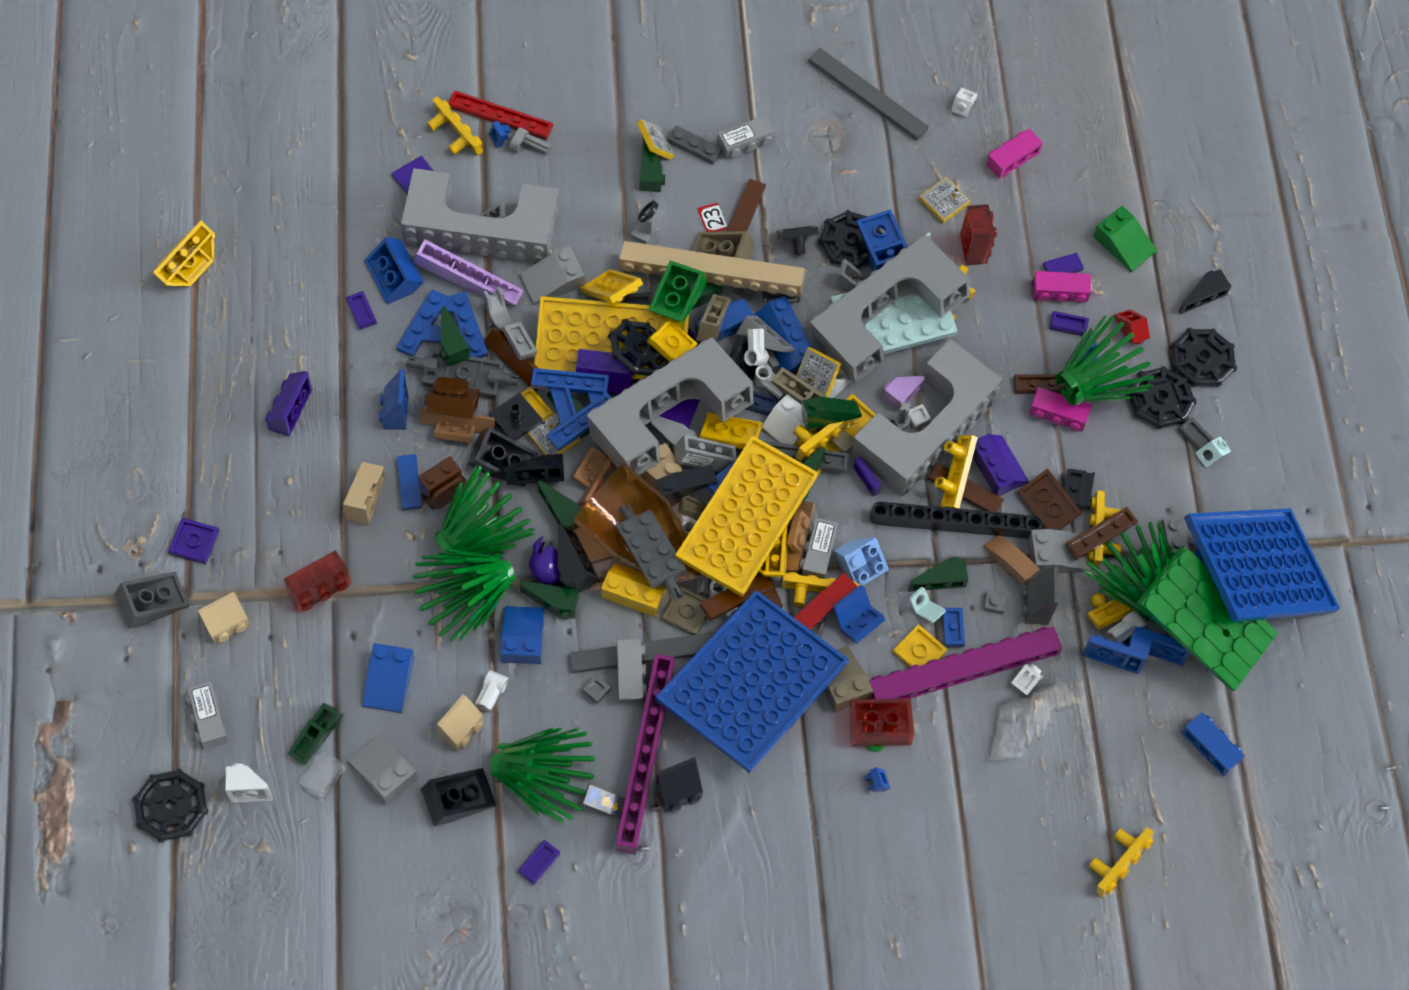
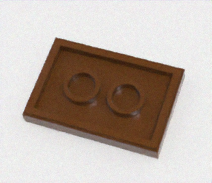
M1048 468L1017 491L1032 512L1041 518L1046 529L1060 531L1083 514Z

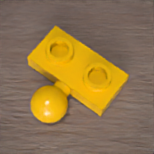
M1096 593L1091 597V604L1096 609L1088 612V619L1100 630L1124 618L1132 612V609L1116 600L1106 603V597L1102 593Z

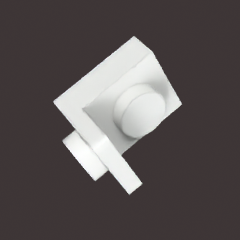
M961 88L955 97L951 111L967 117L978 94Z
M1026 664L1011 683L1028 695L1038 681L1043 678L1040 674L1042 670L1034 664L1031 666Z

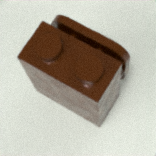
M438 377L433 387L429 389L428 394L425 395L424 405H427V412L472 419L478 409L480 389L469 388L470 382L467 380Z
M451 456L418 476L421 496L432 510L440 509L452 502L459 483H463L462 491L467 483L465 477L462 476L460 467Z

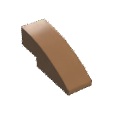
M999 535L983 547L1008 575L1012 574L1022 586L1026 585L1029 579L1037 576L1040 571L1022 551Z

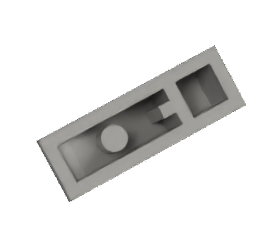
M746 316L736 333L737 336L745 335L748 338L747 329H764V348L781 352H793L795 349L758 316Z
M660 416L645 425L660 441L667 443L673 453L675 445L684 434L697 437L696 433L685 425Z

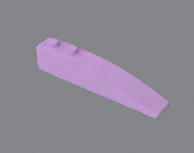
M425 239L414 260L416 265L482 296L483 291H487L489 295L496 293V288L500 287L504 293L505 303L516 306L524 291Z

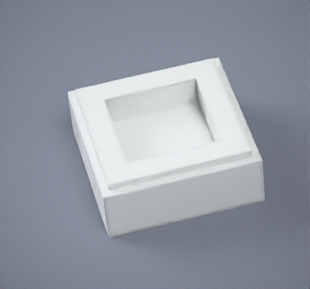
M923 404L909 411L910 422L914 429L928 424L932 420Z

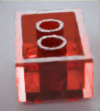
M989 204L966 207L959 234L966 266L987 264L989 257H991V248L994 247L997 229L993 227L994 215L993 211L989 209Z
M336 550L283 579L288 595L299 613L310 610L314 604L320 601L328 600L332 594L344 591L351 584L348 569Z
M911 699L851 700L849 720L852 747L912 745L914 729Z

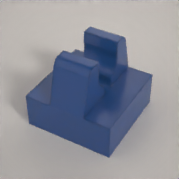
M499 121L493 122L489 136L496 147H501L504 140L509 138L507 133H510L511 130L508 125H501Z
M881 768L871 769L870 773L864 777L866 781L873 780V785L867 788L869 791L884 792L890 789L886 772Z

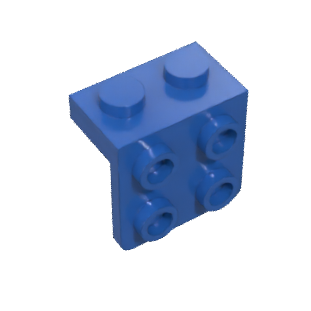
M859 585L847 596L837 602L833 608L841 633L856 644L885 621L884 615L871 606L863 585Z

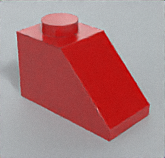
M1131 309L1114 314L1117 324L1120 322L1124 323V326L1120 329L1124 337L1129 333H1134V337L1129 342L1141 344L1144 340L1150 339L1146 317Z

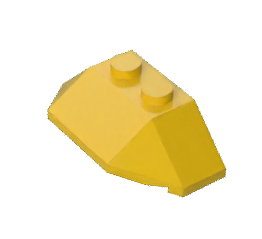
M199 221L163 257L152 273L166 286L190 287L214 261L215 233L203 221Z
M789 524L759 570V573L764 577H784L786 573L788 545L786 543L789 535Z

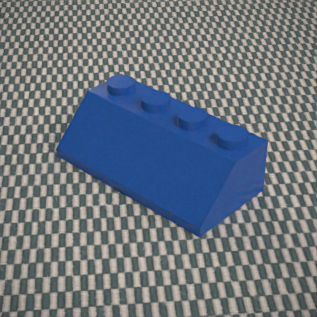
M783 296L768 302L754 315L758 316L795 348L793 352L772 351L779 363V370L783 367L792 374H796L807 348L813 347L787 297Z

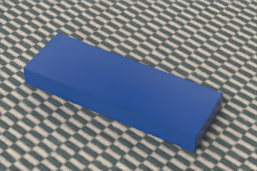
M416 454L397 456L402 510L421 509Z

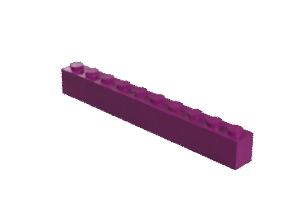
M1042 627L1036 630V632L1030 634L1029 632H1024L1013 639L1010 637L1004 638L996 644L987 643L976 650L974 648L967 649L959 655L950 654L942 660L933 659L925 665H912L908 670H895L884 677L881 675L875 676L869 681L873 689L871 699L875 709L1059 655L1063 647L1054 627Z
M655 654L616 841V851L634 855L637 852L666 708L655 701V698L672 680L675 657Z

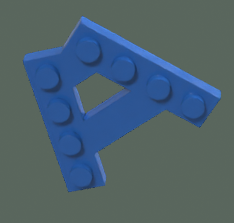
M431 289L396 347L397 351L414 357L423 341L441 342V326L434 325L441 313V307L446 306L449 313H454L458 329L469 346L470 356L477 358L488 357V351L466 291L447 296Z
M540 368L533 369L531 388L551 391L561 425L546 435L557 451H560L589 430L587 414L592 409L600 407L607 400L611 399V396L607 393L609 375ZM570 392L588 394L591 403L576 413Z

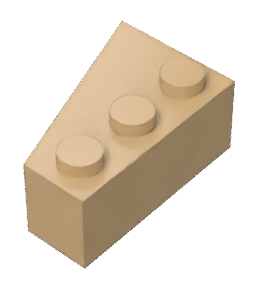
M667 443L659 446L661 462L641 474L648 483H651L656 488L655 480L683 471L680 465L675 463V457ZM677 499V500H675V501H673V502H671V503H673V504L675 505V504L679 503V499Z
M362 462L360 468L356 469L355 479L343 503V512L346 514L347 521L370 525L386 477L385 467Z

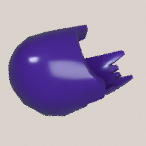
M541 536L533 544V553L529 559V570L534 579L539 583L546 585L556 584L561 581L558 570V552L554 546H546L542 552L545 542L541 543L543 536Z

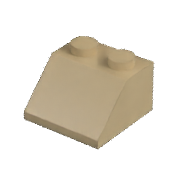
M234 592L198 610L201 620L214 644L225 642L231 635L241 633L250 626L248 618Z
M464 694L437 724L439 737L456 751H459L462 747L465 748L471 741L470 737L475 732L478 733L484 726L483 714Z

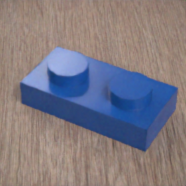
M945 608L946 612L942 615L944 646L964 647L963 608Z

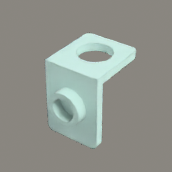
M1218 437L1199 449L1196 455L1205 467H1209L1219 458L1230 453L1231 450L1221 437ZM1205 450L1212 452L1213 458L1211 460L1204 458L1203 453Z
M923 587L918 589L909 598L915 614L931 623H934L946 612L945 608L929 600ZM919 595H922V601L919 604H916L917 597Z

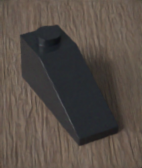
M1221 269L1211 270L1204 275L1183 301L1179 309L1180 315L1228 294L1231 284Z
M563 454L541 455L506 466L507 485L531 484L539 481L544 483L565 481Z
M711 464L675 472L655 480L665 505L718 483Z

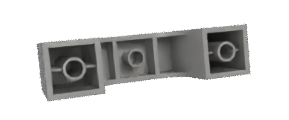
M413 169L401 221L404 243L411 246H421L425 239L447 251L456 250L463 253H477L482 256L491 255L499 258H512L518 261H533L535 263L550 255L559 209L558 188L522 184L516 210L505 218H492L457 213L449 208L452 195L450 173Z
M925 234L921 238L915 239L908 248L902 249L895 258L886 261L882 268L873 271L866 280L860 281L853 290L844 293L836 303H831L824 312L815 315L810 322L813 339L830 358L842 363L840 368L856 384L884 362L882 344L865 327L870 320L896 300L906 295L921 297L942 318L970 296L969 277Z
M711 337L708 340L702 341L694 349L686 351L676 360L670 361L663 368L655 370L647 378L639 380L631 388L623 390L618 396L607 400L605 404L592 409L587 414L590 436L630 482L661 462L659 443L645 427L647 423L687 399H698L705 402L722 422H725L754 403L753 382Z
M952 339L927 362L923 375L925 377L924 382L943 396L948 403L932 422L920 432L908 433L900 430L878 412L853 439L850 454L855 458L861 456L873 473L902 496L907 491L911 492L916 486L915 482L919 478L922 480L927 475L928 469L931 466H936L940 460L939 457L943 453L945 455L948 453L944 450L945 443L947 441L957 442L959 435H964L963 432L966 429L970 430L976 422L975 419L978 416L982 417L990 404L994 405L999 399L998 394L1002 390L1001 384L1003 379Z

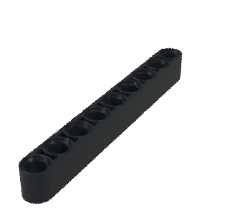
M882 501L876 502L873 505L870 515L871 521L876 525L1026 539L1029 538L1031 530H1041L1043 525L1041 518L1035 515ZM877 511H880V512H882L884 515H878V514H876V512H877ZM895 513H900V514H902L903 516H902V517H897V516L895 515ZM914 515H920L922 518L917 519ZM937 516L941 520H935L933 517ZM957 518L960 522H954L952 519ZM971 520H976L979 524H974ZM990 522H996L998 526H994ZM1013 523L1017 525V527L1014 528L1010 526V524ZM1029 525L1035 526L1036 529H1031Z

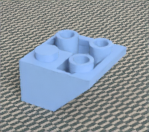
M876 537L849 541L834 550L843 572L857 584L865 585L889 570Z

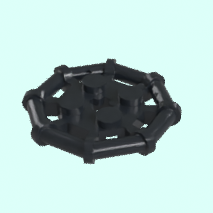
M846 210V212L831 219L827 218L824 221L818 245L823 248L830 259V263L841 265L842 260L845 259L840 257L841 254L852 257V260H846L857 269L869 263V251L859 231L857 222H855L868 216ZM846 220L845 224L842 225V226H841V224H840V225L837 224V223H839V222H842V221ZM830 229L835 231L833 237L828 236ZM880 229L875 231L877 234H883ZM853 236L856 241L851 242L847 238ZM829 244H834L836 250L835 253L832 251ZM863 253L868 254V256L858 260V257L862 256Z
M623 319L608 334L613 359H617L634 376L636 374L650 376L655 370L661 369L669 363L663 355L647 342L657 331L648 321L644 323ZM626 330L628 334L624 335L622 332ZM618 341L622 342L623 346L621 347V349L619 348ZM625 355H626L627 357H629V358L634 362V364H633L632 362H630V361L625 357ZM656 359L661 361L659 365L655 362Z
M1187 328L1186 332L1170 345L1173 358L1172 369L1183 377H1187L1188 381L1192 384L1191 386L1211 385L1219 387L1238 368L1235 362V345L1222 337L1214 328ZM1197 336L1208 338H1206L1205 340H1200L1201 338H1197ZM1190 339L1192 342L1188 346L1184 345ZM1180 352L1185 354L1182 361H1180ZM1225 352L1227 353L1228 361L1224 360V357L1222 358V354ZM1199 354H1206L1207 359H1202ZM1188 366L1195 372V375L1193 376L1184 367ZM1220 367L1225 368V370L1219 375L1217 370ZM1208 374H1211V377H1212V378H1199L1200 375H1201V376H1207Z
M1166 366L1144 372L1139 371L1136 378L1147 375L1159 376L1160 378L1143 381L1146 385H1153L1151 388H1146L1149 391L1126 394V396L1132 397L1130 402L1135 412L1134 416L1156 426L1157 429L1175 424H1184L1191 409L1197 402L1190 389L1189 379L1166 369ZM1166 377L1172 379L1173 381H1175V382H1177V383H1174V382L1170 383V382H1168V379H1166ZM1142 382L1132 384L1131 387L1140 386ZM1180 387H1182L1185 396H1182L1179 389ZM1159 393H1161L1162 396H1166V398L1164 400L1159 399ZM1137 397H1142L1144 406L1140 407ZM1180 403L1186 404L1182 412L1178 409ZM1149 410L1151 414L1158 415V419L1145 412ZM1173 413L1175 416L1172 418L1164 419V415Z
M179 768L171 772L149 775L150 778L137 795L132 798L137 821L136 827L144 830L161 843L166 840L192 836L191 833L209 811L206 806L204 783L197 781ZM174 779V784L161 787L159 783ZM181 780L192 788L186 791L180 786ZM155 786L157 790L152 793L151 798H145L152 787ZM194 795L197 796L198 806H192L191 797ZM170 801L176 803V806H173L171 811L165 808ZM143 805L149 806L150 815L144 817ZM191 813H194V817L191 819L188 825H186L185 821L187 816ZM155 821L161 824L160 831L151 826L150 823ZM180 825L182 828L178 830L168 831L169 827Z

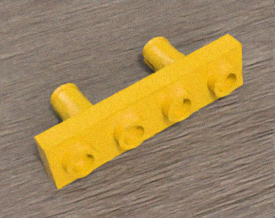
M438 96L435 97L432 101L439 113L427 122L428 126L432 131H435L445 122L449 123L460 135L455 142L448 146L450 151L456 155L468 146L479 156L483 152L481 147L483 143L477 135L473 136L471 134L472 130L466 123L464 125L461 123V118L455 111L452 113L451 107L446 100L442 101Z
M855 419L829 424L816 435H812L800 424L793 433L804 444L799 447L796 458L800 462L805 458H809L819 447H825L831 437L836 438L840 435L843 428H849L855 422Z
M959 435L957 444L953 441H947L944 445V450L952 454L953 459L948 479L938 477L935 480V487L944 491L940 507L960 508L977 442V437L973 435Z
M1097 490L1094 497H1091L1090 508H1093V511L1089 518V525L1094 527L1104 521V519L1122 510L1105 506V491ZM1105 543L1088 553V560H1091L1092 564L1099 567L1103 561V553L1112 555L1113 553ZM1112 543L1118 552L1121 553V544Z
M789 572L785 573L783 577L782 587L795 589L793 605L804 607L807 591L821 593L836 579H822L815 575L801 576L798 573Z
M1146 827L1138 838H1134L1120 828L1116 832L1114 839L1127 847L1128 850L1114 867L1110 868L1097 857L1093 859L1089 868L1103 877V880L1097 886V894L1104 898L1107 893L1111 894L1117 886L1115 883L1119 879L1123 880L1126 877L1131 864L1135 865L1142 856L1141 852L1144 849L1148 850L1153 844L1154 831Z

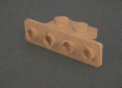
M420 407L419 423L436 426L434 438L472 443L475 432L481 433V431L488 427L495 429L494 417L474 415L470 419L427 412V407Z
M593 446L588 448L571 477L586 488L578 502L580 506L586 503L589 504L593 500L595 489L601 486L604 481L602 477L613 465L607 455L605 456Z
M802 502L793 516L786 543L788 545L786 572L799 571L815 508L814 502Z

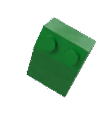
M1123 206L1100 222L1093 234V237L1130 272L1134 271L1157 252L1137 219Z
M670 260L648 310L683 323L701 296L707 282L705 273Z

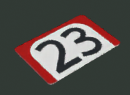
M718 203L697 208L706 232H719L728 229Z

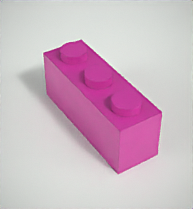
M1030 129L1024 132L1021 131L1014 139L1005 141L997 150L993 149L988 154L986 165L1001 179L1039 154L1043 142Z
M1035 272L1033 278V299L1041 301L1057 300L1059 302L1075 301L1077 303L1088 302L1091 295V274Z
M1038 387L1029 414L1037 419H1045L1055 425H1063L1071 430L1082 432L1092 404L1080 403L1077 406L1075 404L1072 406L1061 394Z

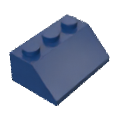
M385 237L364 260L387 304L413 294L424 283L401 239Z

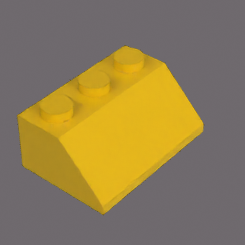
M615 563L608 571L601 587V598L656 617L667 589L662 586L651 589L642 572Z

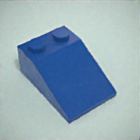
M399 370L384 387V394L380 395V405H383V411H379V422H382L383 429H407L409 395L404 370Z
M505 606L501 640V663L541 664L545 608Z
M373 643L366 678L363 707L402 713L415 659L413 649Z

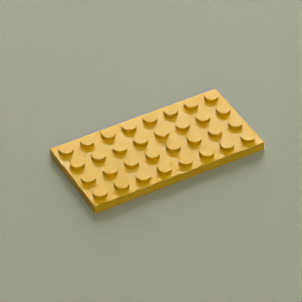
M540 296L536 340L537 354L534 364L540 369L576 372L578 349L613 353L608 334L623 319L644 323L648 321L653 328L658 330L670 318L650 312L648 310L650 305L614 304L603 301ZM689 314L683 323L671 319L688 334ZM624 330L622 334L627 335L628 332ZM618 341L619 348L621 349V347L623 346L622 342ZM658 359L655 360V362L657 363V365H659V364L661 363L660 360H658ZM633 375V380H641L646 375Z
M752 435L677 551L675 558L743 597L819 473Z

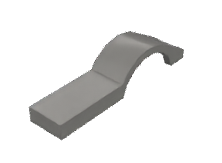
M497 287L496 293L489 295L487 291H483V297L492 323L499 331H503L519 360L536 356L537 349L521 322H514L508 314L502 289Z

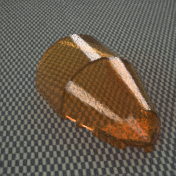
M625 462L602 484L572 521L616 560L638 569L637 563L626 549L625 543L616 530V524L625 521V518L619 511L622 505L627 508L625 504L629 503L636 516L651 509L676 552L688 536V532H686L669 500ZM684 564L687 573L679 576L676 583L696 581L700 578L701 574Z

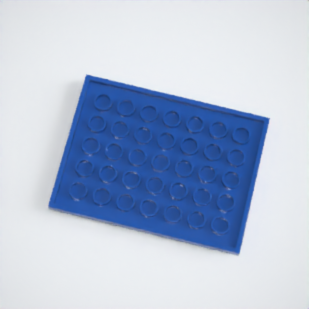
M1291 508L1189 513L1184 517L1187 527L1195 540V544L1233 622L1334 613L1340 609Z
M756 590L656 696L655 701L750 774L846 667L849 659Z

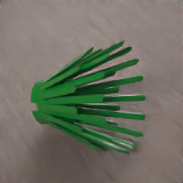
M1106 315L1094 330L1092 328L1088 332L1086 330L1062 371L1055 375L1057 386L1062 383L1063 390L1060 393L1072 406L1087 402L1132 399L1130 396L1118 397V395L1149 391L1146 388L1153 387L1152 384L1109 391L1153 379V375L1103 385L1151 365L1150 362H1144L1129 369L1128 366L1124 365L1106 373L1144 351L1143 347H1139L1110 363L1120 356V352L1117 350L1134 337V333H1129L1094 360L1110 344V339L1124 326L1123 322H1120L1080 361L1114 320V316H1111L1099 331L1098 329L1106 320Z
M476 465L463 491L461 490L463 483H459L441 528L434 538L444 552L446 551L445 549L491 554L513 549L516 545H508V543L535 535V533H531L535 529L530 528L522 531V526L530 523V519H525L508 528L503 527L513 521L512 517L520 513L522 507H517L500 519L498 515L490 518L512 498L511 494H507L477 519L489 507V504L485 502L500 487V482L497 481L489 490H486L472 506L478 497V492L490 476L488 471L482 479L478 478L476 481L482 470L481 466L477 469Z
M1149 521L1148 526L1153 541L1150 546L1151 552L1140 525H1136L1135 529L1142 544V548H1140L1141 554H1137L1125 532H1121L1120 535L1132 557L1127 555L1126 561L1110 541L1106 543V546L1120 562L1129 577L1119 566H1112L1104 557L1102 563L1110 570L1107 572L1108 575L1089 561L1086 564L1099 575H1095L1087 569L1083 571L1087 573V576L1098 582L1101 588L1106 590L1100 589V592L1142 614L1148 622L1149 619L1151 622H1155L1136 603L1168 564L1170 558L1173 557L1172 543L1170 544L1169 557L1163 526L1161 527L1160 522H1158L1160 553L1153 523Z
M445 549L451 553L440 552L438 555L421 556L423 559L442 561L415 563L418 567L470 565L417 573L412 576L414 579L432 576L434 579L463 575L414 590V594H421L437 589V594L454 590L421 605V611L459 595L445 603L443 608L446 610L432 618L428 622L429 625H434L466 603L468 604L453 617L451 623L439 632V636L446 634L485 601L450 638V642L454 641L466 629L460 636L459 640L461 641L472 628L475 631L480 624L481 627L485 624L506 591L513 588L514 585L510 584L515 581L514 569L509 560L503 562L500 557L504 555L501 553L488 555Z
M552 727L512 743L502 742L497 746L498 749H501L499 755L493 754L490 765L492 777H497V780L494 781L503 783L537 815H539L538 811H540L543 815H550L555 820L557 819L564 823L561 817L550 810L551 808L567 819L574 820L572 815L529 788L571 808L582 811L580 805L565 799L563 793L538 782L584 796L586 790L567 785L570 782L569 778L555 774L593 779L594 775L592 773L550 766L571 767L573 765L571 761H595L594 756L553 755L556 752L571 751L572 748L592 746L593 742L591 741L555 745L559 744L562 740L585 736L588 732L567 735L577 732L580 728L557 733L562 728L553 729Z

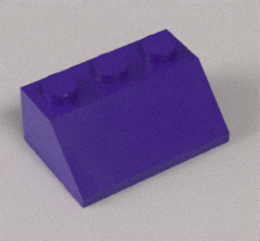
M578 349L576 372L609 375L607 393L621 394L623 390L629 389L632 386L633 375L617 359H613V353ZM625 355V357L634 364V362Z
M307 371L291 373L287 380L282 382L281 392L279 396L276 395L271 411H268L265 418L269 430L290 437L313 390Z
M987 434L977 439L972 458L994 494L1001 496L1029 483L1028 478L1002 435Z

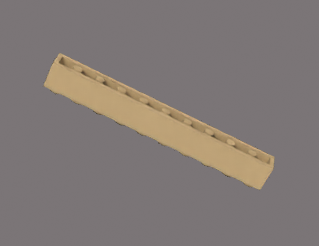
M624 241L619 258L621 269L628 272L636 271L663 277L671 260L703 271L709 283L727 285L734 288H747L753 291H766L772 294H786L792 297H801L805 281V268L629 241Z

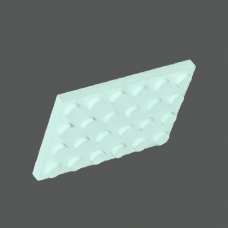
M843 294L832 296V303L840 300ZM906 295L899 298L865 326L882 344L883 355L958 335L951 311L941 318L925 300L916 295Z

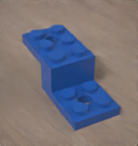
M891 209L857 220V226L870 254L869 266L872 272L882 268L886 261L895 258L902 249L908 248ZM877 229H883L885 230V233L877 234L875 231Z
M1135 626L1126 646L1119 641L1106 640L1101 635H1091L1082 656L1139 674L1147 661L1148 655L1182 666L1190 653L1178 641L1170 638L1167 634L1155 633L1146 627Z

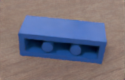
M744 298L730 303L716 342L737 333L746 316H755ZM702 317L695 321V332L697 335Z
M1203 712L1185 726L1181 732L1223 777L1245 757L1241 748L1238 745H1234L1228 739V735L1223 730H1219L1214 725V721Z

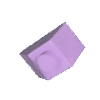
M896 377L892 382L889 381L884 386L883 399L899 410L902 402L905 404L909 403L921 390L925 377Z

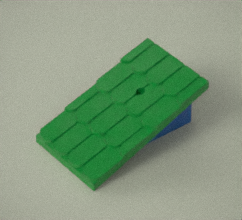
M1180 547L1136 603L1191 653L1207 671H1210L1232 691L1237 690L1240 683L1243 682L1251 668L1254 667L1278 634L1265 619L1233 622L1208 568L1186 547Z

